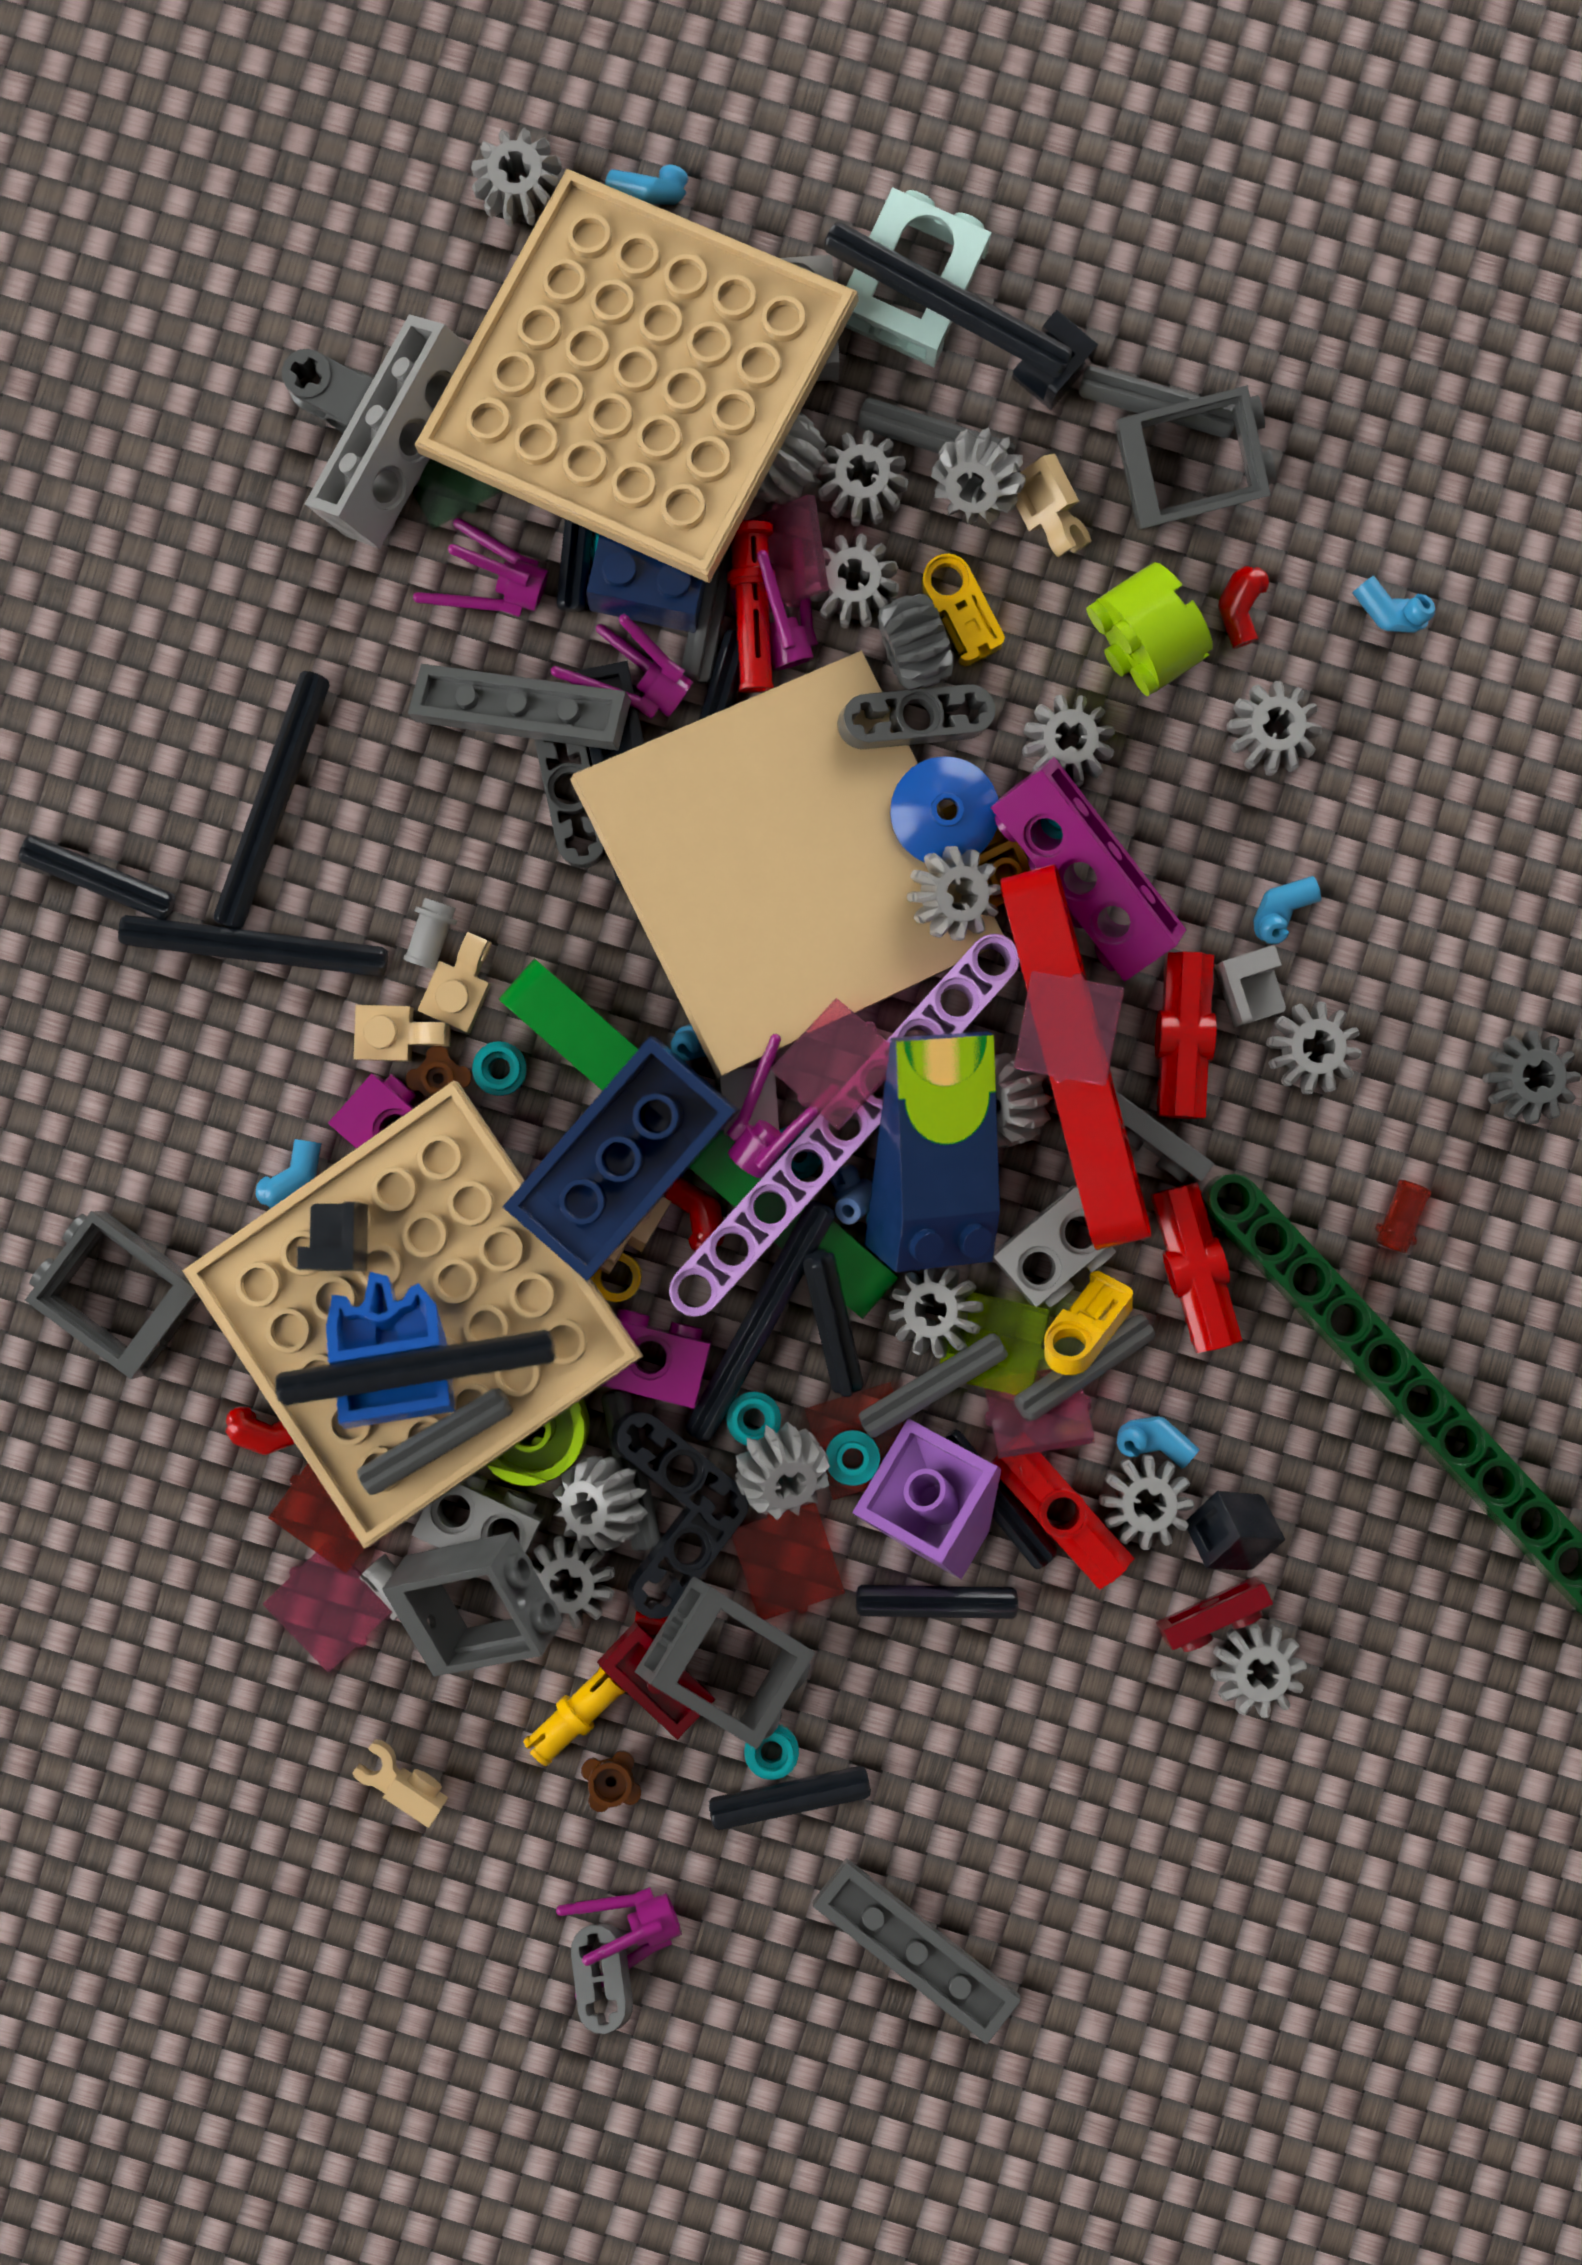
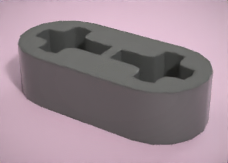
M596 1923L582 1928L575 1935L571 1944V1960L580 2020L588 2030L596 2034H607L622 2028L629 2021L633 2012V1997L626 1949L601 1960L603 1971L601 1975L599 1961L589 1966H585L582 1963L583 1956L587 1954V1945L595 1942V1934H598V1939L601 1943H609L623 1936L616 1927L608 1923ZM603 1981L607 2000H616L618 2005L617 2011L609 2014V2022H606L604 2013H595L594 2002L601 2000L603 1996L601 1985Z

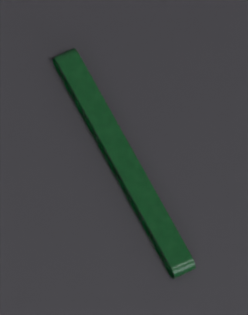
M1239 1174L1221 1175L1211 1179L1202 1192V1199L1209 1218L1582 1615V1533L1250 1179ZM1227 1183L1234 1184L1242 1193L1241 1207L1233 1214H1227L1222 1211L1217 1201L1219 1190ZM1266 1223L1271 1224L1277 1229L1280 1238L1278 1247L1270 1254L1262 1253L1255 1242L1257 1230ZM1307 1263L1315 1270L1317 1281L1312 1291L1307 1294H1301L1294 1287L1293 1275L1299 1266ZM1341 1304L1349 1306L1354 1314L1353 1326L1344 1334L1335 1332L1331 1325L1332 1312ZM1383 1344L1391 1353V1363L1386 1371L1381 1374H1375L1369 1366V1355L1375 1347ZM1422 1385L1428 1392V1405L1422 1412L1412 1414L1407 1407L1408 1393L1412 1388ZM1460 1425L1466 1434L1465 1445L1456 1454H1449L1445 1448V1436L1451 1428ZM1499 1466L1503 1472V1484L1495 1493L1487 1494L1483 1488V1477L1487 1470ZM1537 1507L1541 1515L1540 1525L1531 1534H1524L1521 1529L1522 1515L1526 1510ZM1575 1548L1578 1552V1564L1572 1572L1562 1574L1559 1569L1560 1556L1567 1549Z

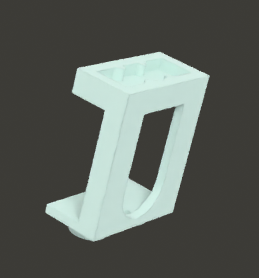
M892 187L869 237L894 251L903 231L909 225L953 245L952 254L941 277L967 290L981 258L985 259L988 253L992 232L984 229V225L969 214L958 212L953 215L935 207V203L928 196L918 191L907 190L904 193ZM855 268L846 287L858 291L859 301L845 327L931 367H935L943 350L945 336L952 321L926 308L922 319L874 298L873 295L879 281Z

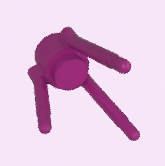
M460 518L454 519L453 526L507 560L502 564L456 544H450L448 547V552L451 555L499 575L495 592L503 594L504 599L416 592L413 594V600L417 603L502 611L519 618L523 608L535 612L544 593L549 570L538 567L539 561L519 554Z
M799 538L796 541L801 626H799L796 617L787 618L768 553L761 550L757 554L762 578L775 618V622L770 624L771 665L773 671L793 668L814 659L811 647L818 645L813 629L812 606L809 598L810 579L808 578L806 540L803 538ZM730 588L728 597L737 612L736 590Z
M622 614L619 616L620 624L654 660L653 663L604 624H598L596 632L645 672L636 686L637 689L644 693L643 697L626 691L631 699L630 706L638 709L651 719L657 710L670 717L693 683L692 680L683 675L685 669L673 662L628 615ZM559 666L551 668V674L554 677L571 684L624 691Z
M778 1034L771 1035L738 1118L726 1132L735 1141L728 1150L730 1158L741 1169L760 1179L771 1169L783 1153L785 1147L840 1093V1088L837 1085H832L783 1133L764 1120H758L754 1126L750 1125L749 1121L781 1042V1037Z
M648 1887L634 1894L559 1905L556 1908V1913L559 1916L636 1907L635 1912L627 1915L632 1932L601 1946L582 1958V1963L585 1966H589L637 1943L639 1948L627 1955L628 1966L631 1969L654 1952L672 1945L671 1939L682 1935L677 1915L667 1892L654 1897L651 1887Z

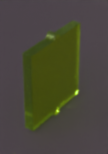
M973 1292L965 1301L983 1303V1311L968 1313L967 1320L977 1323L981 1328L978 1334L970 1333L963 1329L960 1331L966 1340L967 1347L985 1336L995 1333L1004 1344L1008 1356L1002 1362L968 1381L967 1384L1018 1395L1034 1384L1039 1360L1045 1358L1042 1346L1051 1310ZM949 1341L947 1356L941 1358L940 1364L960 1352Z

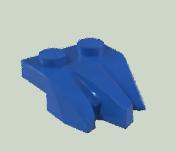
M370 1272L365 1299L359 1307H353L347 1296L332 1295L326 1324L329 1364L448 1345L437 1306L419 1283L408 1289L403 1300L397 1301L389 1277ZM453 1379L337 1397L338 1424L344 1429L455 1412Z

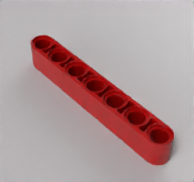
M1052 864L1001 878V889L1094 1248L1101 1250L1150 1238L1151 1229L1057 866Z

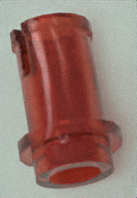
M1399 1180L1397 1190L1390 1203L1383 1224L1377 1223L1375 1226V1230L1379 1233L1376 1242L1401 1253H1407L1410 1245H1416L1418 1238L1414 1234L1426 1202L1432 1192L1416 1183Z

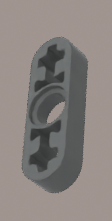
M972 684L858 695L848 702L839 714L837 726L841 738L849 746L856 749L966 740L979 736L992 723L996 709L992 696L984 688ZM965 701H967L970 709H978L979 715L972 721V724L969 723L967 715L963 714L951 715L943 723L944 712L956 711ZM916 703L928 711L930 725L927 729L914 730L906 724L903 718V709L907 704ZM888 706L891 707L889 721L875 724L868 734L865 733L863 725H854L852 721L860 713V710H864L867 719L883 718L890 711Z
M534 739L558 851L571 866L577 868L592 867L601 861L606 851L589 817L581 816L583 828L588 836H596L597 842L589 845V854L586 856H580L575 848L567 849V842L575 839L573 822L571 819L563 823L560 822V815L575 816L584 813L585 809L581 801L575 804H564L555 795L556 784L562 777L573 775L591 767L587 746L566 744L570 761L580 756L581 764L564 763L549 770L550 762L560 763L558 751L553 742L545 743V740Z

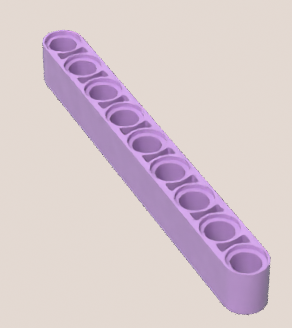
M990 934L976 941L689 1258L670 1282L669 1294L671 1302L678 1311L685 1315L699 1316L713 1309L880 1124L883 1099H877L869 1093L866 1079L873 1071L882 1070L887 1072L891 1038L904 1037L911 1030H922L928 1035L962 1033L1011 979L1019 966L1017 949L1012 940L1004 935ZM985 949H993L1001 953L1006 964L1004 973L993 976L983 972L978 964V953ZM955 989L964 993L969 1002L967 1014L960 1017L947 1014L940 1002L943 992ZM839 1111H847L853 1114L859 1123L857 1136L848 1141L839 1140L834 1137L828 1125L831 1115ZM801 1152H812L821 1160L822 1174L817 1180L812 1182L800 1181L792 1173L791 1162L793 1157ZM768 1192L780 1196L786 1208L783 1218L773 1224L760 1221L753 1209L756 1198ZM738 1234L747 1242L748 1256L741 1264L735 1266L726 1265L717 1257L716 1244L724 1235ZM700 1275L710 1284L711 1296L708 1302L701 1307H688L679 1298V1285L687 1276Z

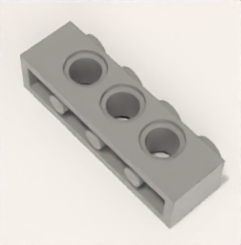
M408 315L304 504L348 538L380 549L386 537L392 531L397 517L413 488L419 482L421 474L430 459L419 454L414 444L468 348V345L445 324Z

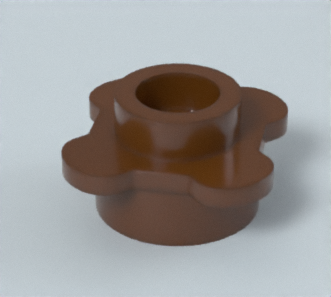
M442 1046L429 1048L426 1053L427 1059L418 1069H411L406 1075L408 1088L413 1091H420L427 1098H430L454 1080L459 1082L462 1088L468 1087L472 1080L470 1070L453 1062L449 1058L448 1050ZM437 1073H441L444 1076V1080L440 1084L434 1081V1076Z
M621 1750L617 1751L612 1758L598 1760L592 1757L584 1762L581 1774L583 1778L588 1780L590 1794L588 1804L593 1810L605 1812L608 1808L617 1807L623 1803L633 1805L640 1799L642 1793L641 1786L634 1781L632 1772L635 1760L629 1752ZM608 1777H615L617 1783L614 1786H609L606 1783Z

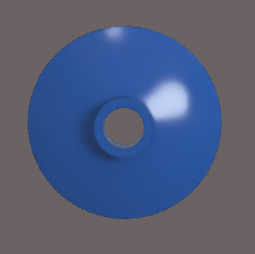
M948 756L930 758L912 767L897 784L890 805L892 828L902 847L913 857L924 863V857L928 853H936L942 858L944 849L947 846H957L961 856L967 850H976L981 853L989 845L997 829L995 822L996 814L990 807L998 800V796L989 778L972 763ZM950 800L956 805L957 813L954 819L944 820L938 815L937 805L940 801Z

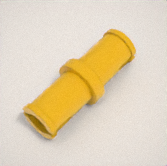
M599 1667L598 1671L571 1697L564 1695L556 1703L557 1710L530 1736L524 1739L525 1747L530 1749L534 1746L535 1748L529 1753L542 1765H550L552 1760L579 1734L587 1735L594 1728L593 1721L626 1691Z

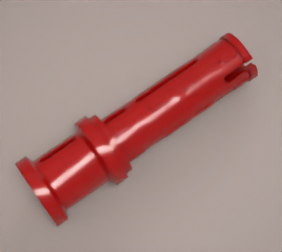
M755 520L741 522L731 541L732 570L727 572V583L730 584L731 589L736 590L740 671L739 691L745 693H761L774 688L771 665L769 600L757 554L761 550L766 551L769 556L768 537L773 535V524Z

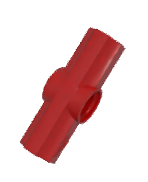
M1186 951L1167 952L1165 954L1162 1010H1159L1157 1014L1154 1045L1155 1057L1160 1059L1157 1083V1117L1178 1119L1206 1118L1208 1064L1214 1057L1217 1034L1216 1015L1211 1013L1214 986V955Z
M1198 1182L1163 1190L1150 1196L1166 1249L1162 1254L1168 1281L1174 1296L1180 1298L1185 1323L1188 1326L1194 1351L1201 1353L1231 1346L1243 1340L1227 1284L1230 1283L1227 1260L1219 1239L1216 1236L1213 1237L1207 1209L1203 1202Z
M1021 1434L1018 1438L1011 1441L990 1462L1001 1469L1000 1480L1099 1590L1114 1582L1127 1570V1567L1135 1559L1025 1434ZM1063 1497L1073 1500L1075 1513L1068 1523L1055 1525L1048 1521L1047 1510L1052 1501Z

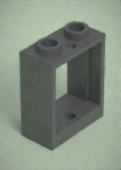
M1248 385L1127 416L1113 422L1137 530L1271 496L1269 484L1277 482L1271 451L1262 452L1257 431L1265 428L1261 400L1258 395L1250 397ZM1231 406L1248 487L1160 510L1142 429Z
M91 1211L88 1216L81 1214L65 1231L62 1240L67 1244L56 1259H46L31 1277L29 1284L34 1288L25 1301L128 1378L134 1379L145 1376L201 1299L182 1270L184 1269L106 1211ZM104 1235L173 1285L128 1346L60 1297L62 1291Z
M513 1532L406 1555L382 1588V1591L434 1677L540 1657L563 1622L556 1604L547 1594L533 1569L530 1558L524 1553ZM488 1575L512 1619L467 1628L442 1584Z
M693 1576L636 1668L635 1673L660 1691L755 1749H758L763 1739L770 1737L778 1727L782 1715L781 1709L792 1691L800 1688L807 1679L810 1672V1661L816 1652ZM721 1610L783 1648L740 1721L677 1683Z

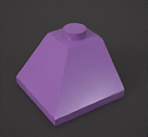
M908 1418L852 1513L915 1554L962 1580L989 1533L1001 1469Z

